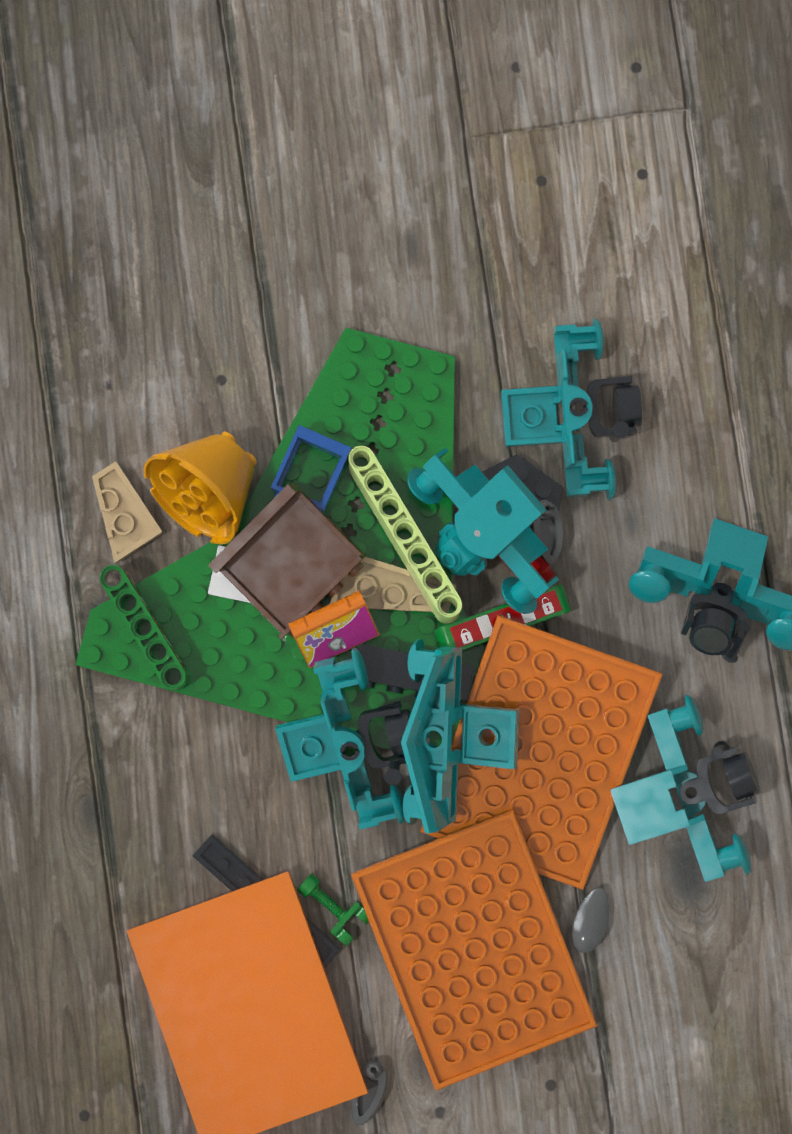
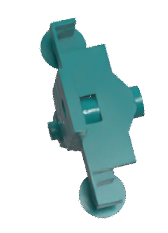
M446 448L436 453L423 466L424 469H411L407 476V482L416 498L427 504H437L442 500L444 491L459 509L455 514V523H448L439 532L440 538L436 544L435 554L440 559L442 565L453 575L465 576L472 574L477 576L487 567V558L493 559L499 555L518 577H507L502 582L501 591L506 603L513 610L522 614L534 612L537 607L536 599L559 579L556 576L547 583L531 565L548 550L530 529V525L546 511L532 492L508 465L490 481L476 465L455 477L441 461V458L448 452Z

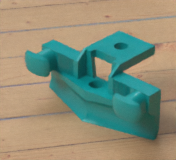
M418 639L409 650L408 671L410 677L415 682H419L423 675L424 678L401 740L411 779V785L405 791L403 798V814L405 820L410 825H414L418 818L421 819L424 832L430 834L440 831L456 820L458 763L507 769L517 768L520 710L461 704L462 648L442 646L435 650L424 649V640ZM462 718V749L451 750L452 725ZM484 729H490L495 734V742L493 744L484 741L482 736ZM431 731L440 733L442 737L440 746L434 745L430 741Z

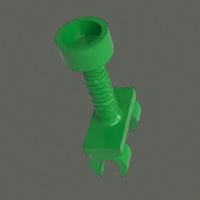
M311 873L297 888V891L304 897L314 896L320 904L337 917L338 922L330 932L345 946H348L354 937L342 926L353 913L367 925L369 920L364 907L356 900L347 911L344 910L328 894L326 895V892L324 893L320 889V879Z

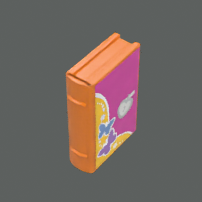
M360 591L352 593L288 624L309 668L314 667L317 661L333 658L379 636V632Z

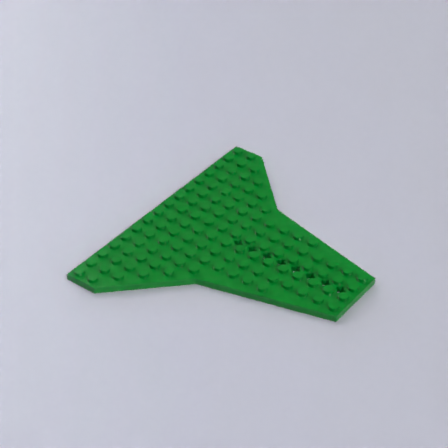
M345 328L245 504L236 536L275 498L276 493L271 490L272 483L297 427L301 425L352 449L357 446L368 447L370 443L375 444V449L379 450V453L374 455L451 582V572L442 565L440 559L435 554V550L440 538L439 532L448 523H452L453 502L444 491L443 498L439 503L427 504L422 502L411 492L407 476L413 468L424 469L423 466L444 448L448 452L441 458V461L453 473L455 356ZM392 363H397V368L401 369L400 374L395 373L394 377L388 376L389 371L385 370L386 365L390 366ZM385 389L390 390V395L394 396L393 400H388L386 404H382L381 398L377 397L378 393H383ZM377 416L383 417L382 421L386 423V427H380L379 431H375L374 425L370 424V421L372 419L376 420ZM301 443L283 486L286 487L289 483L294 482L309 498L321 502L339 458ZM361 457L353 461L359 467H364L368 464V461ZM347 462L325 511V515L340 530L347 528L348 525H353V530L357 532L356 537L351 536L350 540L366 557L407 570L351 476ZM377 481L368 484V487L373 491H379L383 488L382 484ZM355 497L360 498V503L364 504V508L358 509L357 513L351 512L352 507L348 505V502L354 501ZM392 505L382 508L383 512L387 515L397 513V509ZM406 529L397 532V536L403 540L412 537L411 533ZM209 542L135 584V587L188 673V682L182 689L171 690L161 683L111 599L90 610L76 666L284 722H292L324 714L321 706L322 688L318 674H314L313 667H308L294 636L291 638L287 634L283 639H280L278 636L281 633L251 603L208 594L213 572L208 565L216 557L218 546L226 547L229 543L214 544ZM417 553L411 556L412 561L416 564H423L427 561L422 554ZM327 594L320 601L324 605L323 607L329 605L332 598ZM127 596L123 599L122 607L125 611H131L135 608L136 598L134 596ZM452 603L448 611L449 614L456 611ZM463 608L456 621L467 618ZM368 609L379 632V636L362 643L363 645L409 653L413 643L418 639H423L424 649L435 650L440 648L434 630L448 624L440 622L433 612ZM148 620L138 623L137 632L139 635L144 636L151 631V623ZM162 644L156 645L152 650L153 658L155 660L163 659L166 656V647ZM484 644L462 651V664L473 666L468 696L486 649ZM352 649L335 656L336 662L352 659ZM178 669L170 670L167 674L168 683L170 685L178 684L182 677L181 672ZM358 684L345 687L344 691L352 717L349 720L341 721V726L358 730L360 713L401 701V710L409 709L411 713L417 698L414 697L415 691L404 689L403 694L386 691L387 686L375 684L374 689L366 688L363 691ZM462 700L460 701L461 704H466L467 702ZM385 716L371 719L369 730L373 745L391 750L385 726ZM460 719L452 725L451 743ZM431 731L430 741L434 745L440 746L442 742L440 733Z

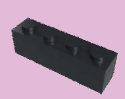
M359 644L358 650L364 658L368 672L367 688L374 689L375 684L387 686L386 691L403 694L404 689L415 691L414 697H417L424 675L419 682L412 680L407 663L409 653ZM462 664V701H467L473 666Z

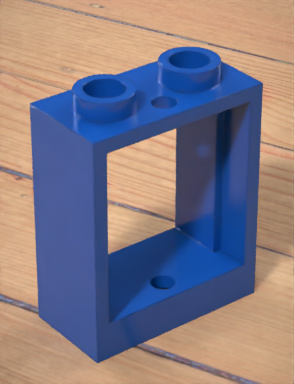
M298 425L272 483L271 490L276 493L274 496L276 497L285 488L283 483L301 443L339 458V461L321 502L311 499L325 514L349 460L352 448Z

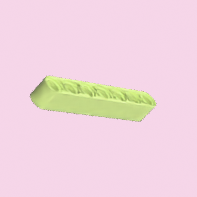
M366 446L353 448L348 460V470L435 617L442 623H453L458 619L462 609L461 598L374 453ZM361 457L365 458L368 464L364 467H359L353 461ZM377 481L382 484L383 488L379 491H373L368 487V484ZM392 505L397 509V513L387 515L383 512L382 508ZM406 529L411 533L412 537L403 540L397 536V532ZM417 553L422 554L427 561L423 564H416L412 561L411 556ZM429 578H436L440 581L441 586L432 589L427 586L425 581ZM450 602L455 606L456 611L450 614L445 613L441 610L440 605Z

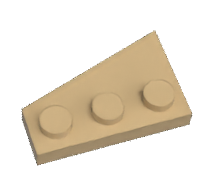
M116 461L92 476L115 564L163 534L159 525Z

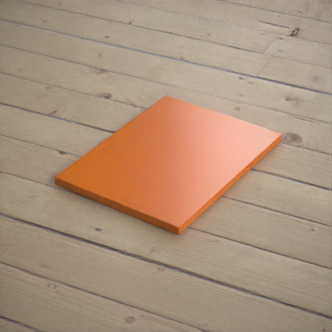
M497 615L466 704L520 710L517 768L507 769L458 763L456 820L440 831L430 834L424 832L422 824L420 832L441 838L513 809L538 874L583 890L615 805L610 789L621 786L663 674ZM460 718L452 740L451 750L462 749V718ZM484 729L482 734L484 741L493 744L495 742V734L490 729Z
M513 809L351 873L436 1091L597 1026Z
M290 871L126 931L198 1134H257L369 1093Z

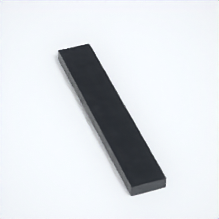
M213 834L209 836L193 855L200 864L231 891L263 880ZM307 919L325 968L341 948Z

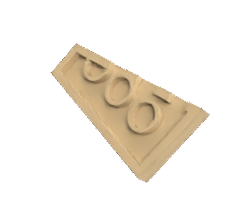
M368 557L361 561L364 567L351 578L348 574L341 581L344 586L332 597L330 602L331 604L360 591L368 609L432 612L408 570ZM429 578L425 581L427 586L432 589L441 586L440 581L436 578ZM442 603L440 605L441 610L448 613L451 603Z

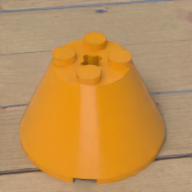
M224 431L221 435L214 434L152 455L145 462L143 473L144 478L148 479L149 477L153 485L150 490L151 494L176 523L196 537L203 534L212 538L210 540L211 543L226 544L238 532L254 474V466L257 462L251 453L245 452L236 443L233 435Z

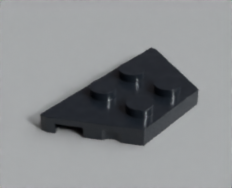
M518 454L482 471L490 481L508 465L539 502L548 500L559 511L563 487Z

